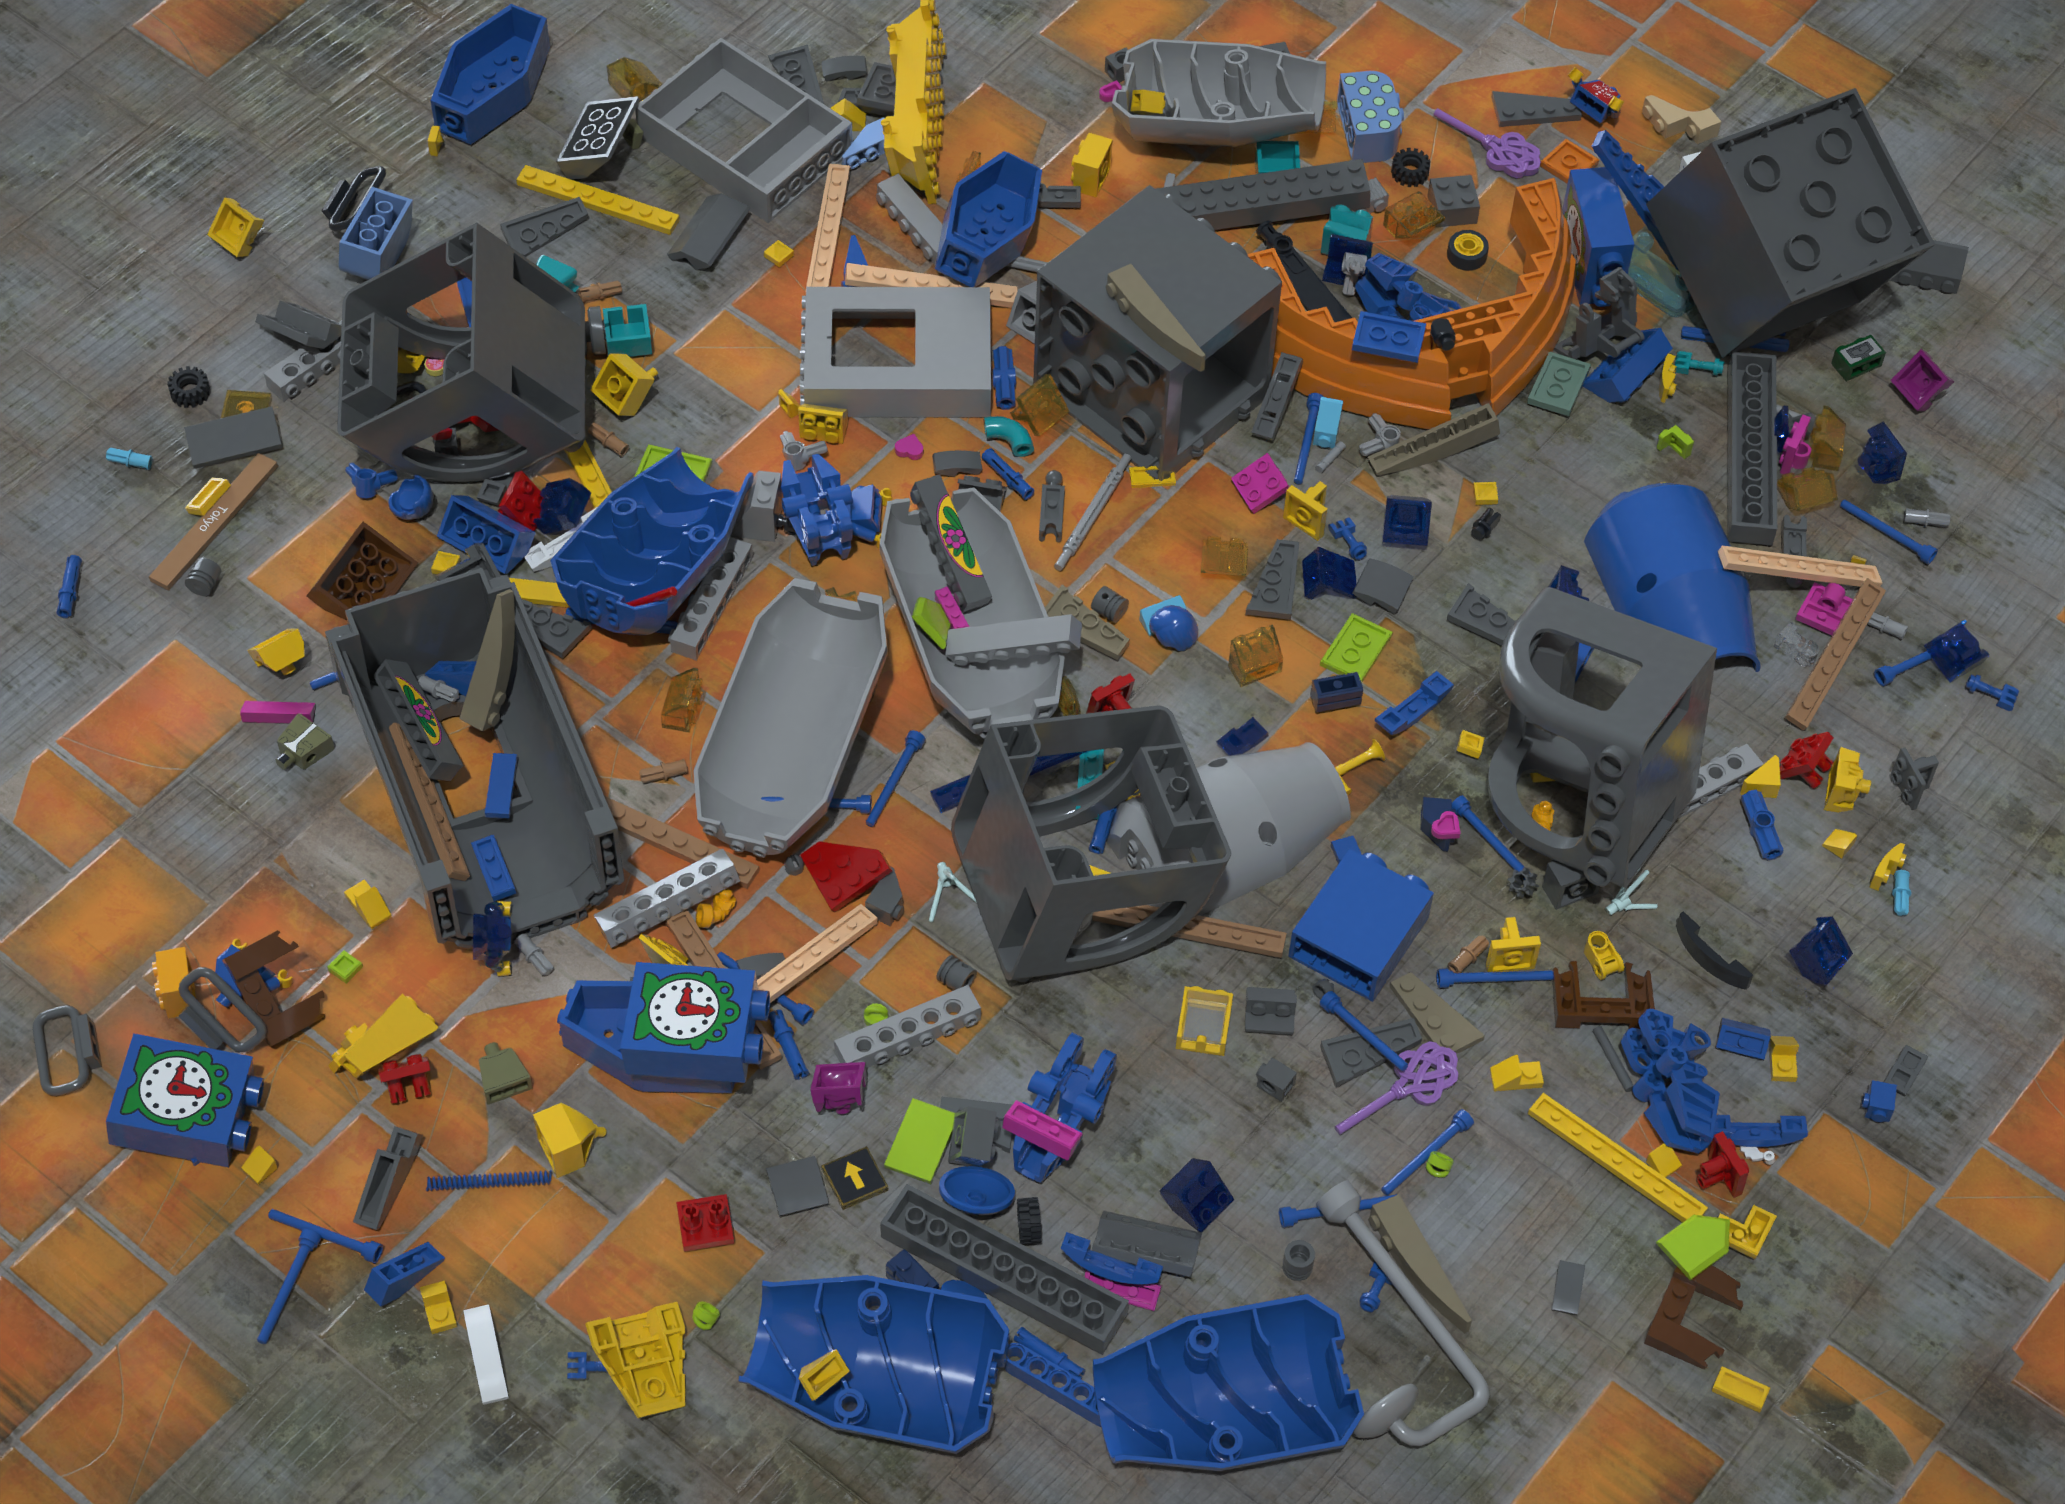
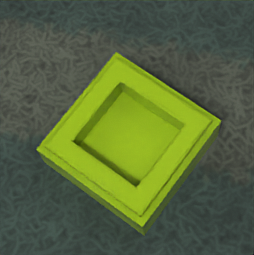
M343 950L327 968L330 973L347 984L363 968L362 962Z

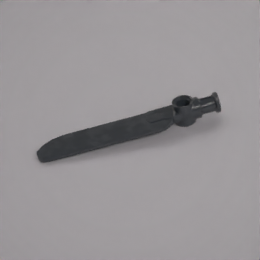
M1267 220L1260 224L1256 234L1267 242L1266 246L1268 249L1275 248L1304 306L1309 311L1327 306L1334 322L1351 319V315L1293 248L1292 239L1289 236L1278 233L1271 221Z

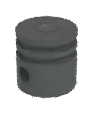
M198 558L185 580V586L197 595L208 596L222 572L220 566L210 559Z
M1103 586L1094 596L1091 609L1113 623H1117L1125 614L1129 600L1107 586Z
M950 955L941 964L936 979L953 990L966 985L971 987L976 978L977 970L955 956Z
M1295 1240L1287 1245L1282 1269L1289 1279L1302 1281L1311 1275L1315 1251L1310 1243L1304 1240Z

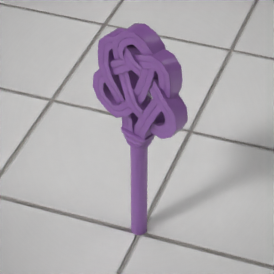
M1438 108L1433 114L1435 117L1481 142L1485 150L1488 151L1486 164L1489 168L1495 171H1504V173L1514 178H1522L1523 176H1531L1538 173L1541 163L1540 150L1533 144L1526 142L1521 134L1509 132L1502 135L1501 139L1495 135H1484Z
M1429 1041L1422 1044L1417 1051L1407 1050L1400 1053L1399 1056L1404 1061L1408 1060L1410 1062L1404 1071L1399 1070L1394 1065V1071L1400 1079L1395 1081L1392 1087H1390V1091L1336 1125L1335 1130L1341 1135L1394 1099L1406 1098L1409 1095L1418 1104L1423 1106L1433 1105L1440 1099L1442 1092L1451 1088L1458 1080V1071L1456 1069L1458 1058L1456 1052ZM1419 1062L1422 1063L1417 1072H1413ZM1430 1066L1435 1068V1071L1426 1072ZM1407 1082H1412V1085L1404 1087ZM1425 1093H1433L1430 1096L1424 1095Z

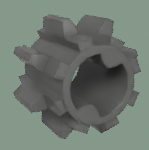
M1525 867L1522 871L1514 869L1512 878L1509 877L1507 879L1511 882L1509 891L1517 892V896L1521 898L1527 894L1533 896L1534 888L1539 887L1535 882L1537 874H1530L1529 869Z

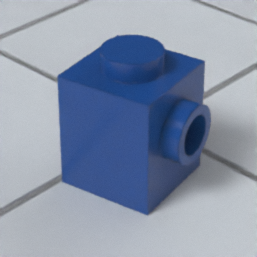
M1872 1080L1867 1093H1864L1861 1107L1865 1108L1864 1118H1869L1876 1122H1889L1895 1108L1897 1085Z

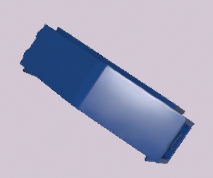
M510 4L457 40L450 48L430 100L434 126H440L442 133L471 145L527 106L532 99L550 49L547 18Z
M1003 151L957 182L944 215L935 270L969 287H976L1018 258L1025 248L1035 221L1042 169L1009 152Z
M577 980L574 988L569 989L566 997V1007L560 1010L557 1018V1023L560 1024L559 1035L562 1036L565 1048L639 1091L732 1093L736 1082L626 1074L620 1047L633 981ZM606 1032H612L613 1036L607 1038L604 1036V1034Z

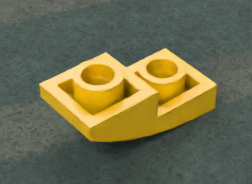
M1669 353L1665 358L1659 382V397L1663 403L1666 402L1668 396L1674 395L1677 384L1674 383L1677 368L1674 365L1676 356Z
M1899 843L1884 856L1876 869L1869 888L1879 891L1881 883H1887L1889 875H1894L1897 867H1903L1906 854L1902 852L1905 844Z
M365 1023L360 1027L354 1025L344 1033L345 1039L341 1043L343 1047L331 1056L333 1060L328 1065L333 1073L342 1067L338 1061L366 1032L368 1026Z

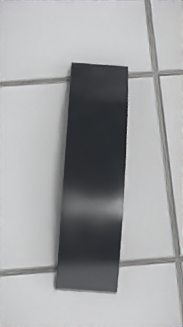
M1684 911L1681 912L1676 924L1677 932L1684 947L1693 959L1707 972L1721 981L1737 988L1748 989L1753 974L1737 959L1728 964L1698 936L1700 926Z

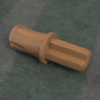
M619 281L604 284L598 282L590 287L578 288V296L583 302L596 298L601 300L605 296L622 292V286Z
M592 423L589 427L588 432L601 441L603 447H608L620 457H623L628 452L629 445L617 438L613 431L608 432L596 423Z
M684 759L666 764L661 762L658 766L641 769L639 775L642 783L660 779L666 781L668 777L687 774V766Z
M1483 935L1478 936L1467 947H1462L1461 952L1448 963L1449 970L1453 971V973H1461L1470 963H1475L1476 957L1489 946V941Z

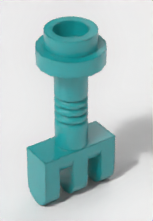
M1679 351L1675 360V366H1677L1675 372L1689 374L1690 368L1713 371V375L1718 376V374L1723 373L1724 361H1720L1719 358H1715V362L1693 360L1692 352Z

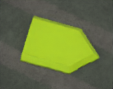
M917 598L912 619L941 649L946 648L948 630H950L951 624L941 605L927 598Z
M1693 1215L1659 1239L1656 1244L1685 1276L1692 1280L1729 1252L1730 1219Z

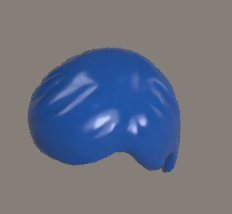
M415 475L414 479L403 480L400 488L389 497L388 504L390 510L395 516L403 520H416L426 515L433 506V492L428 481L419 475Z
M1164 606L1158 609L1150 618L1149 625L1151 631L1165 647H1173L1177 651H1185L1197 641V622L1188 610L1180 606Z

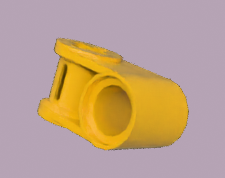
M1602 931L1590 933L1584 947V954L1592 965L1596 976L1603 980L1609 974L1623 972V960L1608 936ZM1593 944L1599 945L1601 948H1597Z

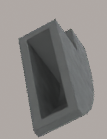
M394 1126L387 1150L377 1149L353 1220L354 1223L375 1230L379 1229L407 1178L421 1143L422 1134Z

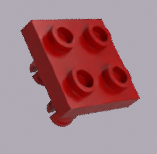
M523 471L515 473L497 511L534 531L550 500Z
M1130 673L1123 677L1120 675L1104 688L1103 686L1096 688L1091 693L1086 714L1131 709L1127 701H1129L1135 682L1133 676Z
M1829 732L1813 734L1807 738L1796 739L1791 744V750L1787 756L1780 762V778L1785 779L1800 775L1812 789L1818 787L1823 778L1814 769L1818 766L1821 772H1825L1831 768L1833 761L1825 754V751L1834 737Z
M415 1054L406 1057V1062L397 1063V1060H391L382 1063V1067L378 1068L381 1083H387L391 1104L398 1103L396 1092H398L400 1102L407 1100L401 1078L411 1076L415 1097H422L420 1086L423 1087L425 1096L431 1094L426 1072L430 1071L427 1056L422 1057L421 1054Z
M1722 1131L1713 1137L1708 1155L1709 1160L1700 1164L1701 1174L1697 1175V1182L1702 1189H1706L1722 1181L1733 1198L1743 1194L1749 1167L1743 1158L1740 1159L1736 1153L1734 1142L1730 1138L1727 1139Z
M727 1194L676 1202L684 1252L734 1244Z

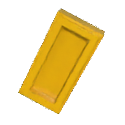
M1145 466L1129 467L1131 488L1176 485L1174 472L1170 474L1168 479L1160 481L1159 479L1152 478L1145 472L1146 470H1159L1156 466H1150L1148 469Z
M211 478L185 509L189 514L204 516L231 484L227 479Z
M1723 1366L1712 1388V1392L1759 1413L1770 1390V1387Z

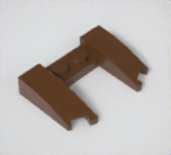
M278 930L222 960L245 1003L265 1023L267 1029L265 1040L269 1047L325 1017V1014H320L319 998H324L323 990L280 1012L257 969L299 947L294 941L288 944L278 937L280 933Z
M1577 961L1569 962L1570 970L1561 974L1558 973L1556 967L1553 968L1555 1028H1580L1581 1022L1626 1023L1629 1029H1640L1639 1017L1647 1009H1655L1650 971L1647 970L1644 977L1631 972L1633 964L1625 962L1626 998L1580 997Z
M1712 1265L1692 1280H1689L1676 1266L1644 1344L1705 1370L1708 1366L1705 1360L1713 1354L1719 1359L1722 1357L1724 1349L1680 1324L1694 1291L1741 1311L1743 1301L1738 1300L1736 1290L1740 1289V1282Z

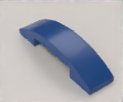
M1436 671L1421 683L1420 689L1395 708L1390 706L1375 718V722L1391 735L1400 733L1414 725L1438 705L1451 691L1454 684Z
M1717 1115L1714 1135L1723 1131L1727 1139L1730 1138L1735 1145L1746 1147L1783 1145L1808 1136L1806 1116H1780V1123L1731 1122L1730 1115Z
M1066 1232L1061 1249L1074 1262L1086 1270L1103 1278L1121 1283H1158L1163 1269L1162 1265L1139 1258L1137 1265L1134 1266L1089 1250L1088 1247L1091 1240Z

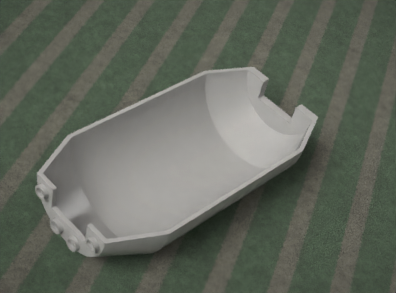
M975 488L953 491L951 501L992 594L988 604L962 612L969 627L1048 617L1011 522ZM910 498L887 501L879 545L880 555L934 699L972 733L978 734L984 739L992 724L1050 718L1059 704L1064 666L1063 653L1052 652L1046 656L1036 654L1029 655L1027 658L1011 657L1004 661L994 659L988 660L986 663L969 662L967 665H957L946 656V648L941 649L912 619L917 598L923 597L936 602L934 593L936 590L948 586L953 597L954 591L952 586H949L946 582V572L943 565L938 563L935 546L929 542L927 527L920 521V511L914 510L909 512Z
M794 578L755 617L693 770L697 820L703 827L704 833L729 844L730 848L737 852L745 850L752 852L756 856L765 857L766 855L784 852L827 813L888 655L882 596L860 592L857 598L858 602L822 595L817 582ZM762 797H782L783 800H782V801L769 802V801L761 800V798H762Z

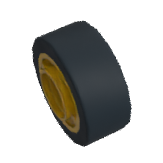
M1473 230L1456 232L1451 236L1448 243V260L1456 268L1465 271L1481 268L1488 256V241L1482 234Z

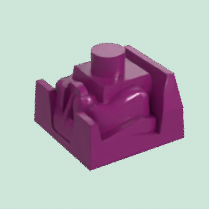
M1922 349L1890 380L1917 411H1926L1932 405L1931 401L1940 392L1948 389L1954 383V380L1949 378L1932 360L1933 358Z
M866 1063L816 1065L810 1089L816 1111L820 1112L823 1109V1105H825L827 1109L835 1108L838 1114H846L851 1110V1104L857 1102L858 1105H862V1087H865L867 1082Z

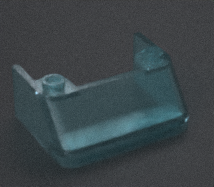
M1645 225L1633 236L1635 245L1628 275L1636 282L1637 294L1667 315L1680 317L1693 307L1695 302L1680 272L1649 251L1653 247L1654 236Z

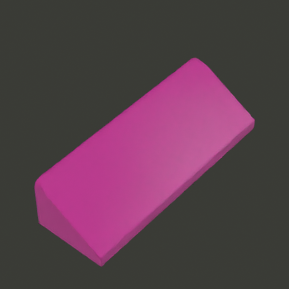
M245 701L240 715L242 722L291 723L295 716L300 713L313 722L315 703Z
M1017 1100L1005 1114L1002 1125L1005 1130L1065 1160L1070 1159L1083 1134Z
M1086 1270L1084 1275L1085 1278L1129 1300V1304L1155 1311L1163 1286L1158 1283H1121L1103 1278Z

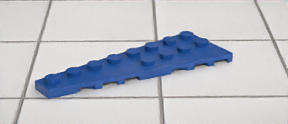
M1606 130L1598 132L1591 147L1612 175L1616 184L1621 188L1627 200L1630 201L1637 214L1641 217L1648 230L1652 233L1659 246L1678 270L1646 205L1664 186L1653 175L1648 176L1644 172V166L1641 164L1637 165L1632 160L1633 156L1629 152L1625 153L1622 151V147L1619 146L1620 143Z

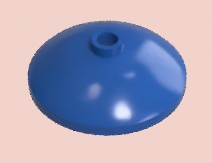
M965 1166L949 1170L941 1177L939 1182V1192L942 1198L953 1208L969 1214H995L1009 1207L1014 1200L1015 1189L1011 1181L1004 1175L983 1167Z

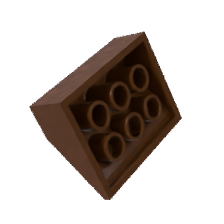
M363 521L306 597L322 609L347 620L345 610L395 595L418 562Z

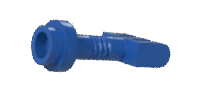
M1350 517L1344 519L1345 524L1342 520L1337 521V527L1334 523L1329 524V531L1335 539L1343 536L1350 546L1349 554L1352 558L1360 560L1366 556V545L1363 542H1357L1352 535L1355 532L1356 526Z
M1970 675L1965 686L1969 688L1970 692L1974 693L1977 689L1998 698L1996 706L2007 711L2013 710L2019 693L2017 688L2005 684L2002 690L1980 681V675Z
M1374 1262L1369 1276L1376 1279L1369 1293L1365 1292L1360 1297V1306L1367 1312H1373L1378 1309L1380 1305L1378 1296L1384 1284L1387 1283L1393 1286L1385 1273L1378 1269L1379 1265Z
M568 1352V1358L578 1359V1363H567V1369H578V1373H567V1379L585 1380L586 1371L607 1372L601 1361H587V1352Z

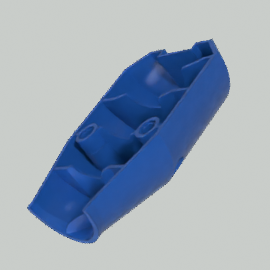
M676 447L672 453L611 492L550 560L558 588L567 604L581 618L588 619L594 624L612 632L642 636L658 631L723 556L746 493L753 484V473L749 472L746 475L738 492L729 489L717 490L704 483L692 472L682 456L681 448ZM670 587L677 589L676 596L636 607L626 604L627 602Z
M1666 482L1643 486L1630 492H1622L1609 501L1590 527L1584 543L1614 610L1716 647V659L1726 656L1749 657L1752 659L1755 672L1760 671L1761 665L1756 652L1749 583L1743 571L1723 568L1718 550L1721 546L1731 547L1707 495L1700 489L1692 486Z
M861 1275L784 1282L763 1280L762 1303L757 1334L747 1369L743 1376H739L738 1381L765 1392L832 1429L957 1454L987 1434L991 1428L994 1418L993 1405H991L993 1398L991 1384H996L997 1368L1005 1367L1009 1328L989 1299L880 1277ZM873 1306H879L877 1310H869ZM837 1349L850 1372L816 1400L812 1401L798 1379L801 1368Z
M1309 1294L1186 1316L1104 1358L1093 1359V1381L1097 1409L1104 1441L1111 1461L1113 1463L1135 1462L1223 1471L1344 1447L1364 1416V1411L1358 1389L1348 1391L1350 1389L1349 1377L1347 1373L1343 1374L1341 1364H1344V1357L1341 1348L1345 1341V1335L1339 1313Z

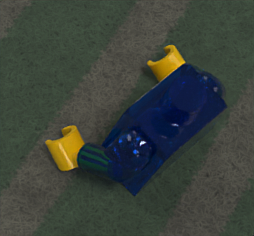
M509 901L488 903L484 908L485 914H473V960H483L486 967L497 972V976L512 975L510 971L511 961H501L502 957L510 952L511 949L510 906L512 902Z

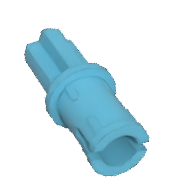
M109 448L106 452V459L108 461L126 464V467L135 466L150 470L153 457L151 455L134 453L131 449L124 451Z
M1898 870L1894 873L1895 886L1892 890V895L1894 896V912L1898 916L1907 915L1909 912V897L1912 892L1909 889L1910 873L1906 870Z

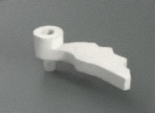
M1740 1146V1152L1745 1154L1746 1159H1751L1752 1161L1764 1160L1768 1165H1772L1775 1162V1155L1772 1151L1762 1153L1757 1147Z

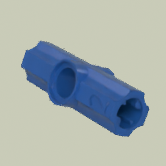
M999 346L993 350V388L996 389L997 407H1000L1002 410H1009L1015 406L1016 373L1015 368H1013L1012 349L1007 348V346Z
M1757 789L1748 791L1741 796V802L1751 825L1749 829L1750 834L1756 839L1763 858L1767 860L1776 859L1783 854L1784 850L1774 827V815L1768 811L1761 792L1757 791Z

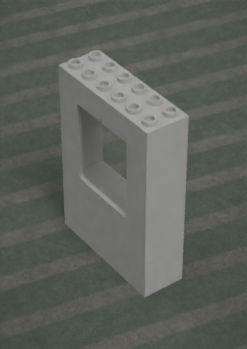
M722 38L712 43L689 64L683 66L678 73L667 79L662 86L655 89L643 101H640L635 109L636 123L644 132L642 136L644 141L726 196L748 205L750 212L767 223L771 222L823 178L828 172L829 164H839L842 161V155L853 143L852 122ZM721 95H726L770 124L768 128L726 163L678 132L680 128L698 115V112L704 110Z
M806 287V296H802V309L806 310H803L801 313V325L805 327L801 329L800 394L804 395H800V406L802 404H812L848 409V417L990 416V287ZM832 319H916L915 366H832Z

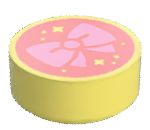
M427 357L424 363L426 372L431 376L442 375L444 359Z

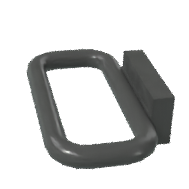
M198 967L181 980L178 990L180 996L188 1005L179 1014V1017L209 1048L217 1049L224 1041L235 1051L248 1052L265 1039L267 1029L263 1020L212 969ZM200 977L209 979L255 1026L257 1033L244 1043L237 1041L190 993L189 986Z
M69 1005L46 1010L35 1018L32 1030L40 1084L43 1091L51 1096H60L80 1089L89 1078L88 1066L91 1069L102 1067L95 1024L87 1013L80 1015L76 1008ZM69 1015L72 1024L79 1076L72 1082L53 1086L51 1085L43 1024L49 1019Z

